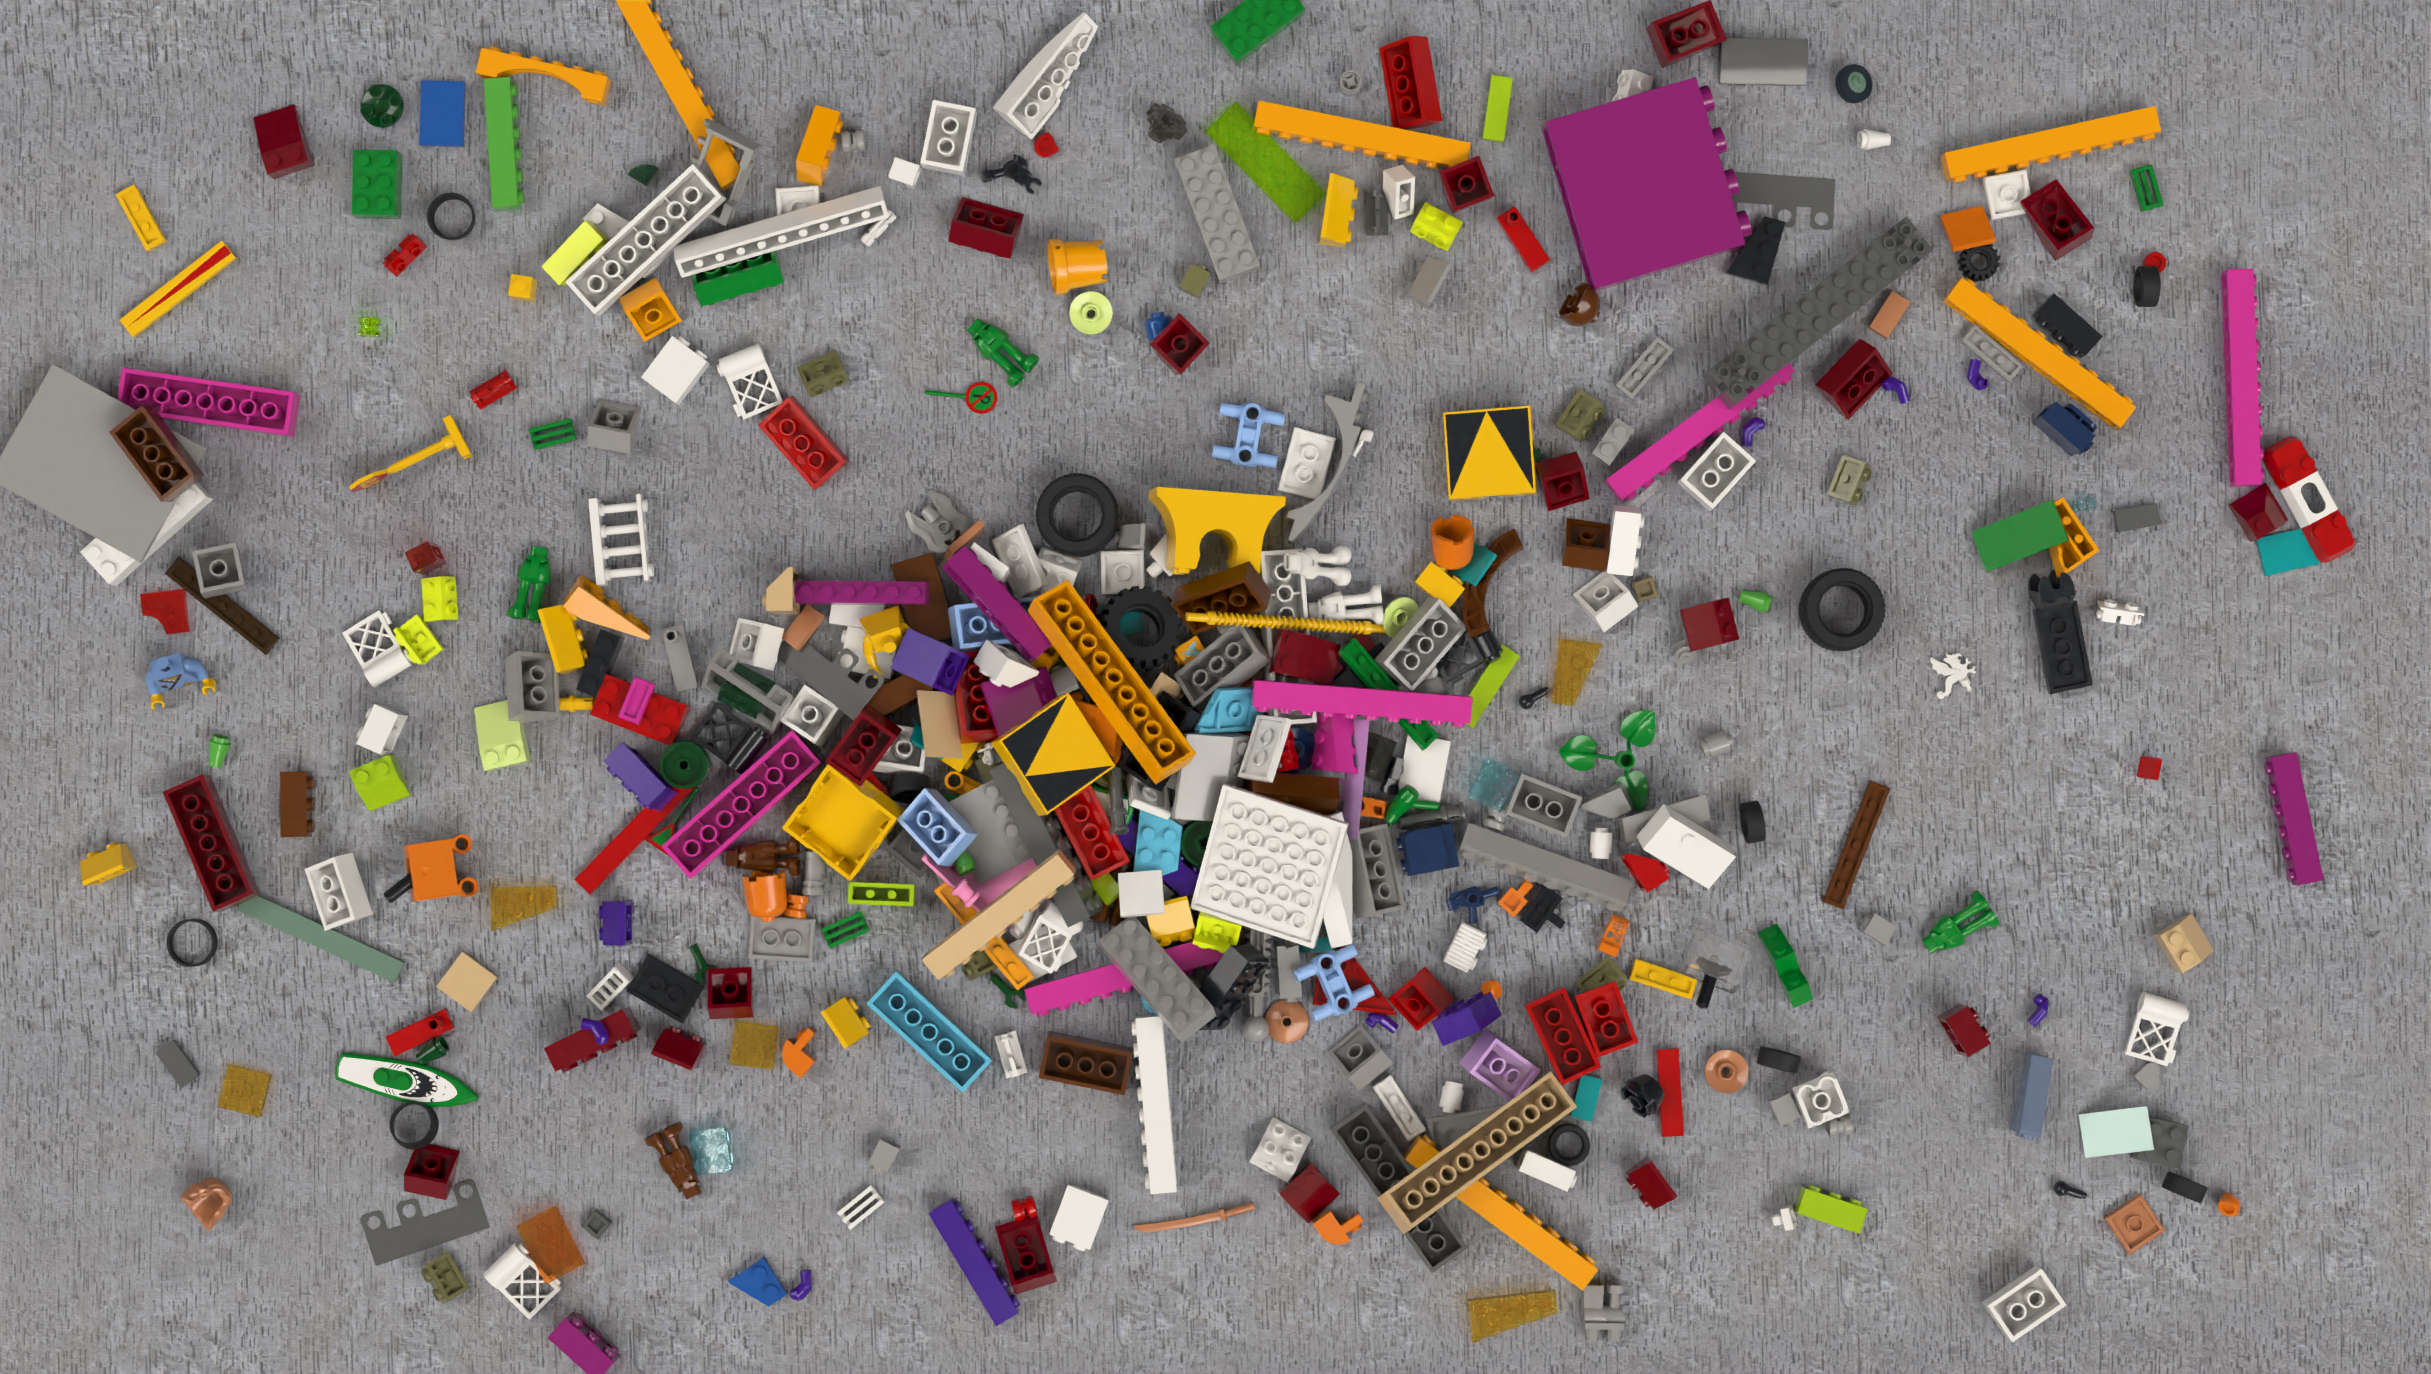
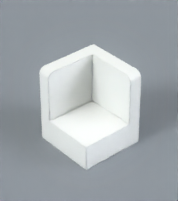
M895 157L888 176L892 180L904 183L908 188L915 189L921 168L920 165Z

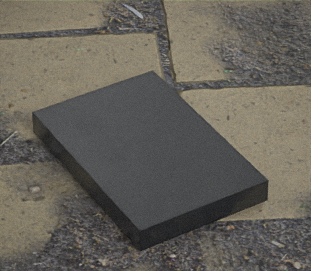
M648 953L627 992L684 1024L705 985Z

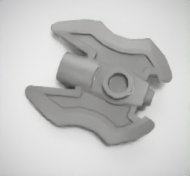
M929 490L928 493L937 510L928 505L921 512L922 517L926 521L906 511V520L912 533L921 536L926 541L929 550L939 553L946 552L949 546L945 545V543L949 541L954 542L957 539L958 531L962 535L968 530L967 517L953 507L949 497L937 491Z

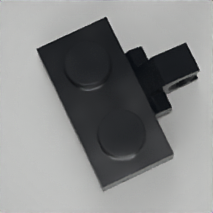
M1544 886L1520 918V921L1536 933H1538L1543 924L1549 927L1553 923L1561 929L1566 922L1557 916L1560 911L1556 907L1563 898Z

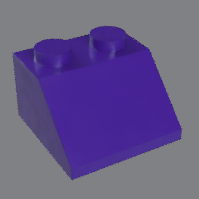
M602 901V906H599V918L603 919V927L599 929V939L603 940V945L625 946L632 944V901Z

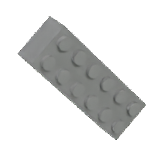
M1215 144L1174 159L1176 170L1219 284L1259 270V261Z
M1127 917L1098 940L1106 956L1181 1043L1216 1017L1211 1003L1136 917Z

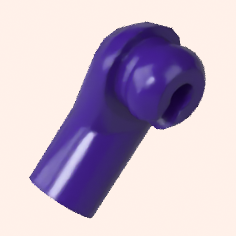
M1970 359L1967 373L1968 381L1976 390L1986 389L1988 387V380L1984 379L1979 373L1981 361Z
M1887 377L1886 380H1883L1882 388L1885 391L1893 390L1897 392L1900 404L1910 401L1904 382L1894 377Z
M1759 417L1752 418L1743 426L1742 446H1753V434L1758 430H1763L1765 427L1763 419Z
M2037 994L2034 997L2033 1002L2038 1005L2037 1010L2027 1020L2034 1027L2048 1013L2049 1000L2042 994Z
M1369 1013L1368 1018L1365 1019V1023L1371 1028H1374L1379 1023L1391 1033H1394L1399 1026L1388 1016L1378 1013Z
M587 1018L582 1019L581 1029L591 1030L596 1038V1043L600 1045L606 1044L609 1032L604 1023Z
M811 1270L800 1271L801 1283L796 1288L790 1290L791 1299L803 1300L812 1290Z

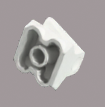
M1826 1071L1816 1079L1792 1088L1794 1103L1808 1129L1849 1113L1847 1103L1833 1072L1829 1073V1071Z

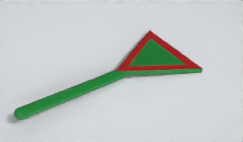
M695 787L673 822L645 839L647 842L668 855L661 846L674 835L675 825L698 792L699 787Z

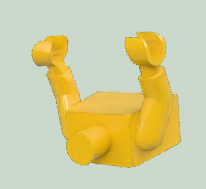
M898 605L859 619L865 634L863 637V653L867 664L871 667L869 669H874L881 676H883L881 674L882 670L877 665L874 651L877 653L882 651L891 653L895 651L896 646L901 645L903 635L910 628L904 622Z

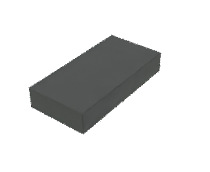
M2157 503L2113 511L2117 532L2161 524Z
M172 1040L156 1052V1055L181 1088L201 1075L176 1040Z

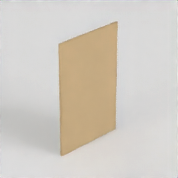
M917 690L925 757L963 758L954 692L951 696L945 692Z

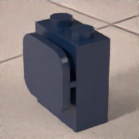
M2056 401L2046 406L2032 422L2070 456L2081 455L2083 452H2087L2094 444L2092 440L2096 436L2093 434L2097 429L2096 424L2070 403L2061 406Z
M1452 824L1399 833L1400 838H1396L1398 851H1402L1404 859L1400 860L1402 872H1406L1407 876L1460 866Z

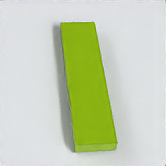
M1503 644L1501 645L1503 653L1500 654L1501 658L1494 663L1488 664L1468 695L1473 697L1471 723L1465 724L1472 729L1520 657V655Z

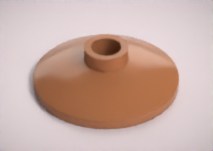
M1280 1000L1274 1003L1266 1013L1265 1019L1269 1024V1034L1276 1041L1282 1043L1295 1042L1305 1034L1308 1028L1307 1012L1298 1002ZM1284 1018L1291 1019L1289 1026L1283 1024Z
M1720 1050L1711 1055L1707 1060L1705 1078L1714 1090L1725 1094L1733 1093L1741 1089L1746 1083L1748 1065L1739 1053L1732 1050ZM1728 1067L1729 1073L1723 1075L1722 1068Z

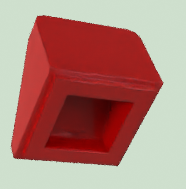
M2140 757L2137 777L2157 780L2162 759Z

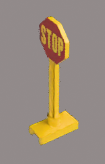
M449 415L442 418L449 435L442 437L441 441L392 464L387 469L370 473L358 479L349 488L352 492L367 489L382 481L389 474L399 472L444 449L448 450L454 446L464 460L472 457V454L453 417Z

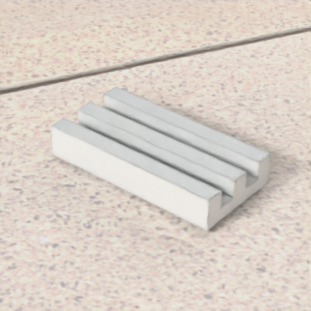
M870 1185L838 1211L837 1214L851 1230L885 1201L875 1188ZM870 1191L873 1195L846 1216L844 1214L845 1211ZM875 1198L878 1200L875 1205L854 1222L849 1220Z

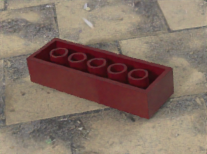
M202 774L163 791L212 911L222 912L260 895L211 776Z

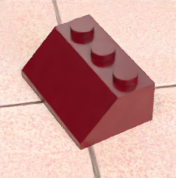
M962 197L951 222L948 242L1011 259L1024 214Z
M1859 338L1815 386L1822 396L1849 420L1880 388L1883 380H1886L1893 373L1878 350Z

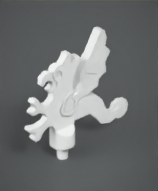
M1960 653L1956 655L1946 654L1947 658H1944L1943 661L1948 663L1951 668L1947 664L1941 663L1932 657L1930 658L1932 669L1936 670L1937 674L1949 676L1945 680V692L1939 691L1936 694L1938 699L1948 696L1951 693L1952 684L1957 681L1960 682L1963 688L1966 687L1968 692L1972 690L1967 673L1975 674V666L1972 669H1967V665L1971 663V661H1968V658L1965 659L1964 665L1961 664V660L1957 659L1958 656H1962Z

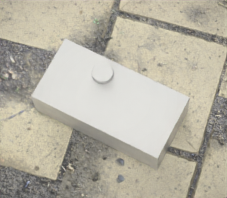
M1665 804L1661 806L1637 835L1643 850L1708 889L1736 858L1729 843Z

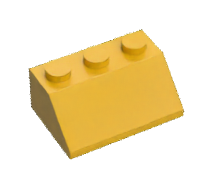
M1330 173L1319 244L1345 248L1346 242L1350 243L1352 230L1348 229L1349 221L1354 220L1355 209L1351 208L1352 200H1357L1358 187H1354L1355 180Z
M564 604L539 609L538 614L556 673L568 674L584 669L590 655L588 650L583 648L581 642L584 640L581 628H577L575 620H578V617L569 615L565 611V607H563Z

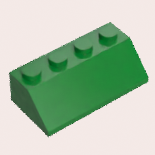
M776 251L692 275L693 287L701 307L784 283Z

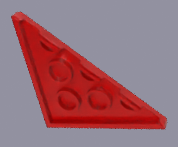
M1344 945V946L1337 947V950H1339V949H1341V948H1344V947H1346V946ZM1324 957L1321 960V966L1323 969L1328 968L1330 964L1329 959ZM1354 957L1341 963L1340 967L1350 990L1354 991L1370 984L1375 994L1359 1002L1358 1006L1352 1010L1396 1016L1395 1010ZM1316 976L1313 1005L1321 1006L1327 1003V998ZM1341 997L1338 1000V1007L1343 1009L1347 1002L1344 997Z

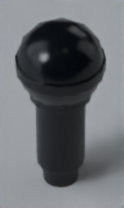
M1547 686L1542 687L1532 694L1522 695L1519 699L1520 707L1526 710L1530 709L1537 700L1550 692Z
M2058 1181L2054 1185V1192L2058 1196L2069 1195L2079 1199H2085L2087 1193L2069 1187L2064 1181Z

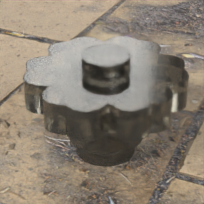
M1154 103L1147 110V120L1150 123L1148 135L1153 141L1162 143L1168 138L1172 139L1173 137L1180 140L1187 132L1185 127L1187 123L1181 115L1175 113L1173 108L1165 104L1160 106Z

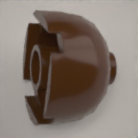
M1581 283L1574 288L1577 292L1573 296L1569 294L1559 310L1560 318L1571 326L1576 327L1585 326L1590 322L1594 323L1600 315L1599 295L1587 283Z

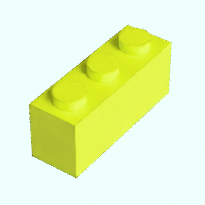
M584 221L541 267L558 285L566 286L568 285L566 281L605 246L609 238L592 221Z

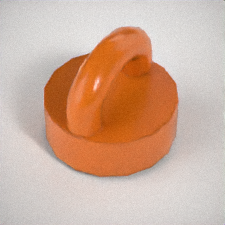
M1487 980L1481 985L1480 992L1482 991L1483 994L1491 992L1496 1001L1501 997L1502 987L1495 980Z
M2226 1192L2219 1199L2217 1207L2223 1215L2233 1217L2239 1213L2241 1203L2234 1195Z

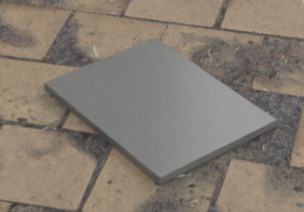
M52 364L0 456V485L141 563L179 498L177 497L172 502H161L109 433L136 409ZM170 429L196 465H198L206 448Z

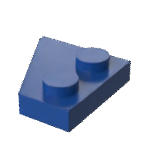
M765 1257L728 1280L731 1285L768 1307L788 1294Z

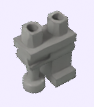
M1588 1283L1582 1291L1583 1328L1586 1329L1588 1341H1599V1330H1607V1341L1620 1342L1621 1330H1624V1313L1620 1309L1619 1294L1624 1292L1623 1284H1606V1292L1610 1294L1609 1306H1603L1604 1285L1602 1283Z

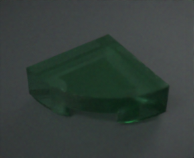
M650 164L638 165L629 171L628 176L647 187L658 168Z

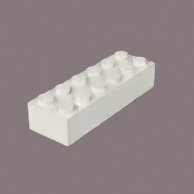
M198 481L180 495L143 562L213 500L211 495ZM97 538L80 551L110 585L117 586L142 564Z

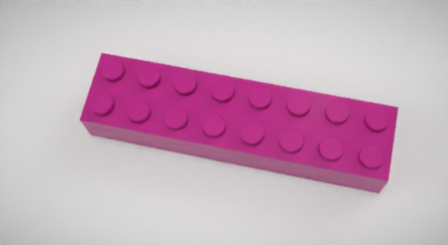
M122 368L117 399L136 410L142 405L153 406L160 417L165 420L294 438L301 395L290 391Z
M791 730L661 847L690 879H694L823 764V761L795 730Z

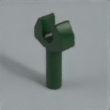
M696 943L689 947L698 965V970L694 976L696 980L706 984L703 972L708 971V969H715L716 966L706 964Z
M996 973L989 979L1005 994L1006 1001L1004 1003L1008 1007L1018 1008L1012 1001L1013 995H1018L1022 1000H1026L1024 991L1021 988L1019 990L1011 989Z

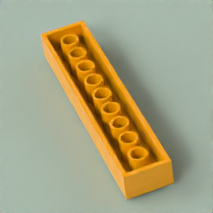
M1066 580L1033 599L1028 609L1029 614L1152 781L1157 784L1190 764L1196 752L1071 583Z
M1418 1135L1403 1157L1418 1169L1444 1150V1148L1439 1150L1435 1147L1437 1145L1435 1141L1430 1137ZM1481 1177L1456 1196L1582 1291L1598 1271V1268L1595 1266L1596 1261L1584 1251L1582 1254L1578 1253L1576 1245L1568 1239H1565L1563 1242L1559 1239L1561 1235L1549 1225L1547 1228H1544L1542 1226L1543 1222L1531 1212L1529 1215L1525 1214L1523 1206L1515 1200L1511 1202L1506 1200L1508 1196L1496 1186L1494 1189L1490 1188V1183L1484 1177Z

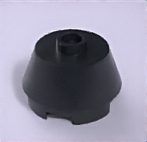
M1647 1074L1627 1080L1625 1086L1621 1089L1623 1099L1626 1100L1628 1098L1634 1106L1632 1110L1643 1118L1647 1115L1656 1114L1665 1098V1093L1658 1081Z

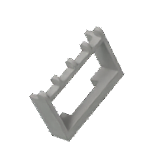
M705 119L703 124L707 126V138L699 136L697 140L700 144L704 145L700 157L692 155L690 159L697 164L696 166L700 170L703 167L714 136L744 150L739 164L741 168L729 200L724 204L723 210L716 208L708 216V218L726 226L734 218L761 145L714 121Z
M720 648L708 663L701 688L709 690L718 696V700H724L736 708V712H742L754 720V724H760L770 731L769 734L773 736L782 723L780 720L790 707L793 695L776 684L768 694L732 671L739 659ZM715 674H719L776 712L774 721L717 685L713 681Z

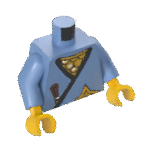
M182 653L160 657L151 661V668L145 675L148 692L152 695L150 700L153 710H155V703H161L162 708H164V697L158 694L159 692L162 693L202 681V693L208 695V688L215 692L216 681L208 678L209 674L199 659L190 658Z

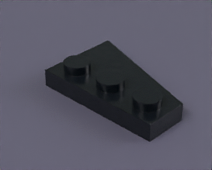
M1764 216L1725 274L1768 285L1785 222Z

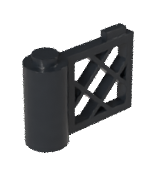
M1491 628L1471 639L1466 629L1464 632L1466 637L1464 646L1452 645V647L1462 649L1459 661L1448 658L1449 649L1445 657L1441 658L1443 664L1440 661L1436 664L1446 683L1451 681L1453 685L1464 679L1463 674L1487 661L1494 663L1501 658L1500 654L1503 653V649ZM1465 651L1474 652L1478 660L1471 664L1463 662ZM1447 661L1458 664L1456 672L1450 676L1444 670Z
M722 701L720 704L716 702L694 731L691 738L742 775L768 739L765 738L767 733L757 726L755 729L751 728L731 713L733 708ZM719 709L724 713L725 722L714 724L713 716ZM738 723L744 728L738 736L731 737V724ZM726 725L727 737L716 739L715 727ZM711 728L712 740L703 741L698 737L703 729ZM728 741L729 749L724 756L718 752L717 742Z

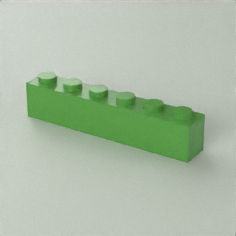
M510 77L484 79L492 208L496 211L522 209V203H525V195L520 185V182H523L522 168L519 169L522 151L521 147H518V139L521 138L520 127L516 124V118L519 117L518 104H515V96H518V87Z

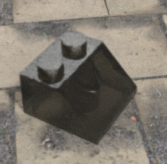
M1368 732L1364 777L1383 783L1397 742Z

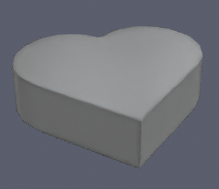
M2147 1062L2133 1077L2146 1090L2155 1091L2160 1086V1079L2158 1078L2160 1067L2156 1063Z

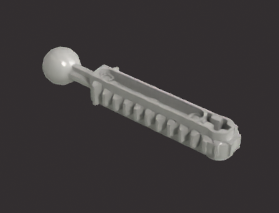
M1245 926L1246 929L1251 930V933L1245 934V937L1250 939V942L1245 943V945H1252L1264 957L1270 956L1271 953L1266 951L1265 948L1271 947V944L1266 942V939L1271 938V935ZM1266 969L1264 975L1257 979L1254 989L1249 994V1017L1245 1019L1242 1025V1034L1245 1039L1253 1043L1265 1040L1269 1034V1024L1262 1017L1264 992L1270 990V987L1264 985L1270 981L1269 978L1265 977V974L1270 973L1269 969Z

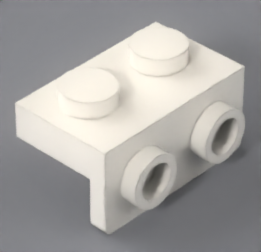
M1634 69L1622 70L1617 80L1619 85L1617 94L1613 97L1612 102L1650 91L1654 77Z

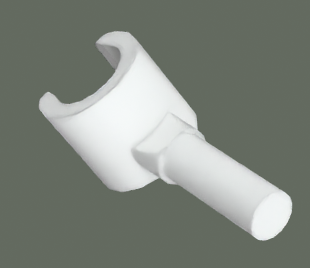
M1365 429L1361 432L1359 441L1352 453L1354 457L1358 454L1364 441L1371 443L1373 431Z

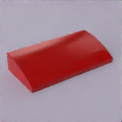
M794 396L786 398L758 425L814 490L828 481L850 461Z
M1091 784L1054 809L1091 881L1130 862L1118 836L1110 834L1111 822Z

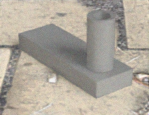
M684 624L662 629L676 692L699 688Z

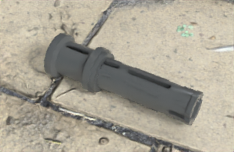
M1114 767L1107 772L1110 796L1108 816L1111 817V829L1109 831L1111 835H1123L1129 832V828L1126 826V815L1128 813L1123 803L1121 768Z
M1460 802L1459 805L1449 807L1443 805L1438 810L1400 816L1401 828L1404 830L1440 822L1448 824L1450 821L1461 819L1466 821L1464 804Z

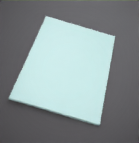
M2147 1106L2078 1114L2085 1158L2154 1150Z

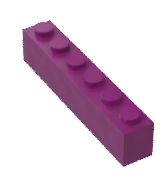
M963 546L942 566V569L1030 664L1052 645L1032 616L1022 608L1021 602L1008 593L1007 587L1003 582L995 579L991 569L977 559V555L972 549Z
M796 581L795 603L929 606L930 584L927 582Z
M2297 752L2265 757L2264 771L2266 775H2269L2270 784H2268L2270 796H2273L2274 799L2273 813L2279 822L2277 832L2279 838L2283 841L2282 856L2285 861L2287 860L2288 869L2286 870L2288 881L2292 885L2323 881V873Z

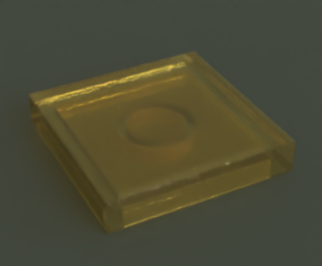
M735 1021L730 1065L774 1070L779 1026Z
M228 1064L217 1107L262 1117L272 1074Z

